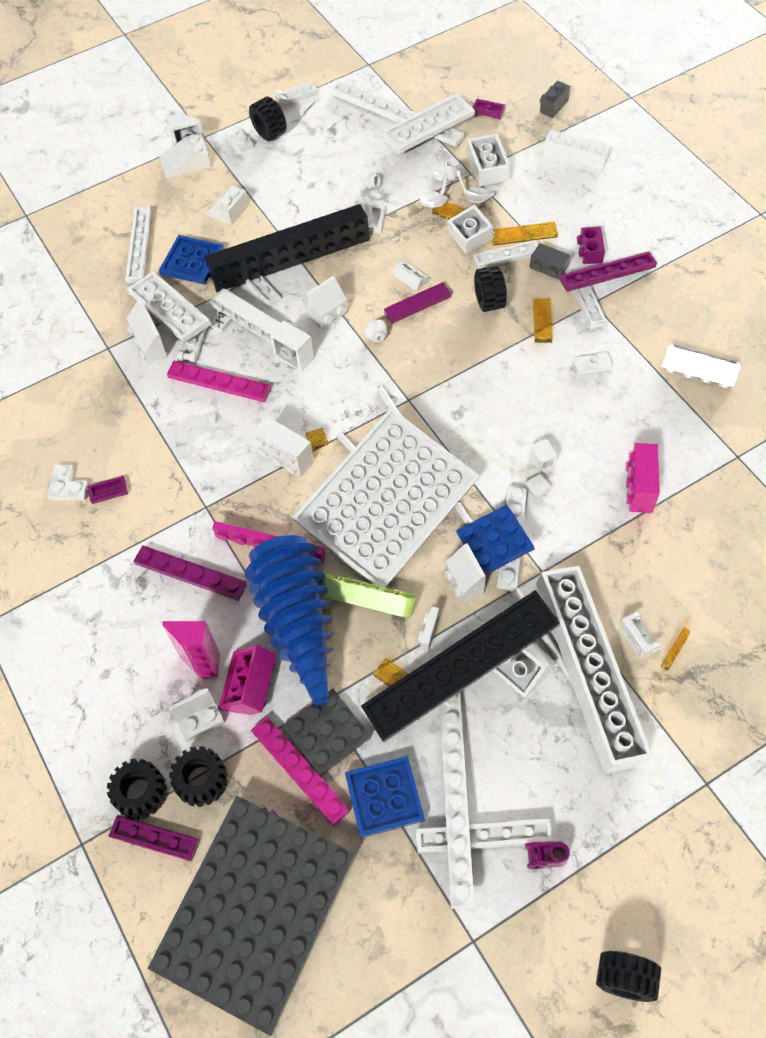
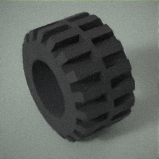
M266 96L249 106V116L252 125L263 139L271 141L286 132L287 122L285 115L273 98Z
M495 265L476 269L474 287L481 310L488 312L505 308L507 289L499 266Z
M200 746L199 750H197L196 747H190L191 751H182L183 755L175 758L176 764L172 763L170 768L173 772H169V778L172 780L170 784L184 803L187 802L190 806L196 804L198 807H203V803H206L208 806L212 804V799L216 801L219 799V793H224L225 789L223 786L228 783L226 779L228 773L219 755L214 753L212 749L208 748L206 750L205 747ZM199 767L210 769L209 778L205 783L200 786L188 785V778L192 771Z
M130 759L131 763L123 762L121 768L117 766L114 769L116 771L115 775H110L111 783H107V789L109 790L107 796L111 804L125 817L139 819L142 816L145 819L148 817V813L155 814L157 812L155 808L157 806L161 808L163 805L161 799H166L164 791L167 790V785L164 783L165 778L153 763L146 762L145 759H139V762L136 759ZM139 779L148 780L147 789L142 796L136 799L127 798L128 788L133 782Z
M605 951L600 953L596 985L603 991L618 997L640 1002L657 1001L662 968L654 961L642 956L621 951Z

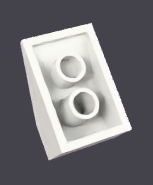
M201 133L184 137L159 156L166 179L211 168L208 152Z

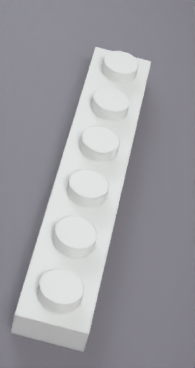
M150 206L134 208L125 277L127 284L136 283L144 278L152 213Z
M508 486L505 505L509 506L523 528L527 489ZM520 558L498 568L496 588L516 591Z
M550 818L469 825L471 850L521 846L530 842H553ZM446 827L416 829L418 854L448 852Z

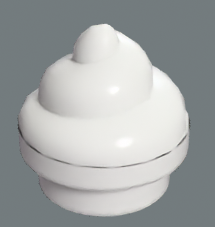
M370 173L364 180V183L369 189L374 190L380 186L381 180L379 175Z

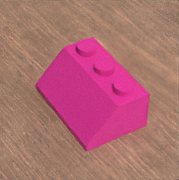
M259 645L233 651L218 709L247 715L261 713L265 707V698L270 686L276 654Z

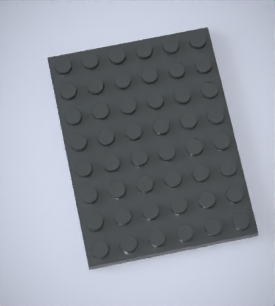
M236 795L147 969L272 1036L356 854Z

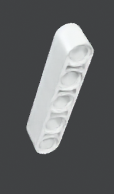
M221 289L211 299L210 302L216 310L227 316H232V320L272 344L270 334L280 325V322L226 289Z

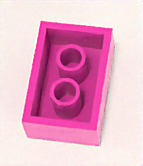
M634 443L633 449L629 450L628 460H626L625 471L629 472V476L626 477V488H629V493L626 495V504H629V512L653 513L660 494L658 444Z

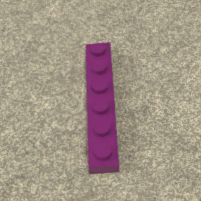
M650 251L560 275L559 281L566 292L656 268L657 262Z
M144 545L141 546L134 559L135 565L237 601L240 600L247 586L244 580Z

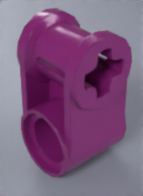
M530 842L525 844V849L528 850V869L562 867L569 859V847L563 842ZM557 849L562 850L565 857L557 859L553 856L552 852Z

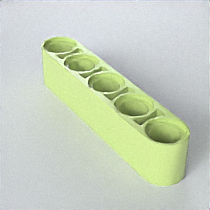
M327 573L324 580L320 583V585L328 588V593L323 597L409 618L413 615L416 596L413 594Z

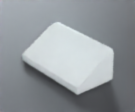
M408 262L396 264L393 275L415 291L430 281L428 276Z

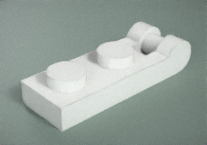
M312 81L284 91L277 90L274 92V97L282 107L318 95Z
M208 327L182 344L177 356L178 361L189 360L193 363L197 362Z

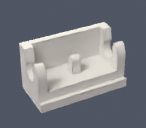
M639 612L622 618L619 628L640 660H643L659 652L661 645L659 642H655L640 620L641 615Z

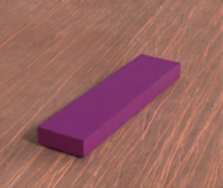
M442 282L384 308V313L393 324L450 298L451 292Z
M119 815L116 816L108 836L118 841L190 862L194 858L200 841L195 837Z

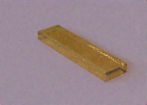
M555 222L493 229L494 239H492L493 246L558 238V231Z

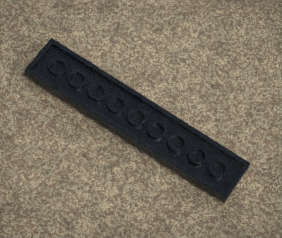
M534 590L362 704L361 707L381 740L386 742L560 626V623L538 592Z

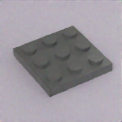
M333 688L328 691L329 699L327 704L316 706L315 703H312L282 725L283 729L320 777L371 739V735Z

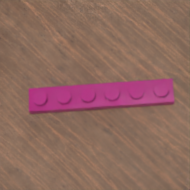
M173 361L167 372V376L170 379L264 403L271 390L269 384L178 361Z
M217 521L214 522L212 527L215 537L223 541L231 540L239 545L247 544L256 547L262 542L279 537ZM317 546L318 552L313 557L321 559L322 563H324L326 558L325 548Z
M265 717L251 729L252 734L333 827L350 812L349 808L268 717Z

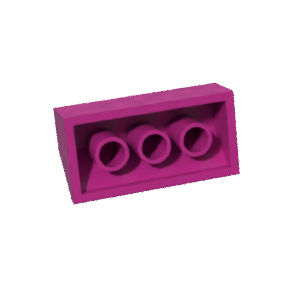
M163 621L162 626L180 658L198 677L203 679L218 677L220 652L206 621Z

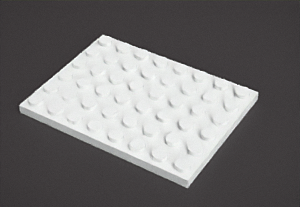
M390 408L292 517V520L368 582L387 587L480 476L398 412Z

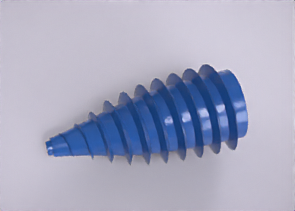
M298 535L272 538L257 545L249 553L250 564L245 570V577L250 581L249 591L255 595L253 599L254 605L260 608L258 613L259 619L266 622L264 631L273 636L270 642L271 645L277 649H282L279 653V658L283 661L291 662L289 670L299 675L300 683L304 684L312 702L316 706H322L327 704L329 699L327 668L330 665L327 664V654L333 651L332 648L326 647V640L330 639L334 632L325 631V626L332 622L333 617L323 615V612L331 606V602L321 600L328 593V588L318 585L325 578L323 572L316 571L322 564L321 559L313 557L318 552V547L315 544L307 543L304 537Z

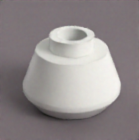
M382 320L369 322L364 330L365 337L373 342L383 341L387 335L385 322Z

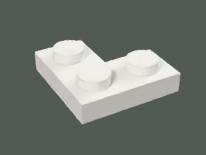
M54 464L47 497L49 500L86 501L87 486L89 484L87 481H72L73 465Z

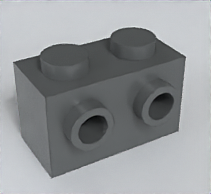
M558 80L553 86L551 85L548 91L540 98V113L553 118L568 102L570 86Z
M539 243L531 255L529 268L559 280L560 275H563L569 266L570 255Z

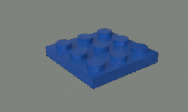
M178 235L163 261L159 273L160 275L206 285L210 276L204 256L223 250V244Z
M507 504L456 530L462 544L469 545L485 575L535 550L533 543Z
M408 756L345 772L360 838L425 821Z

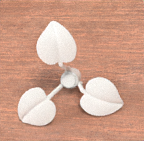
M442 160L433 173L434 179L443 181L442 191L440 193L436 191L424 193L420 198V203L432 208L444 205L448 200L447 196L443 195L447 180H455L457 176L464 193L467 194L466 199L470 202H484L492 197L494 192L481 187H471L467 190L462 180L461 172L457 168V161L447 160L444 162Z

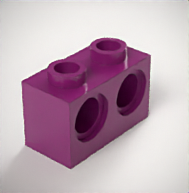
M601 227L581 228L580 235H577V245H580L579 257H582V263H603L605 248Z

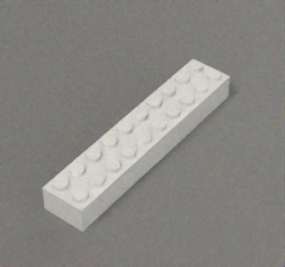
M574 566L542 572L536 585L541 598L560 623V626L555 628L553 633L604 774L644 766L653 756L580 567Z

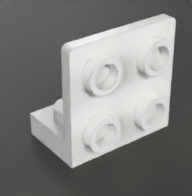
M208 688L199 689L192 696L186 699H179L169 707L186 742L225 723Z

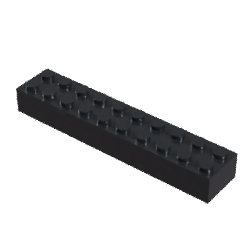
M361 204L205 255L209 276L216 293L221 289H229L244 284L246 279L251 281L259 278L260 275L264 277L369 241L368 216Z

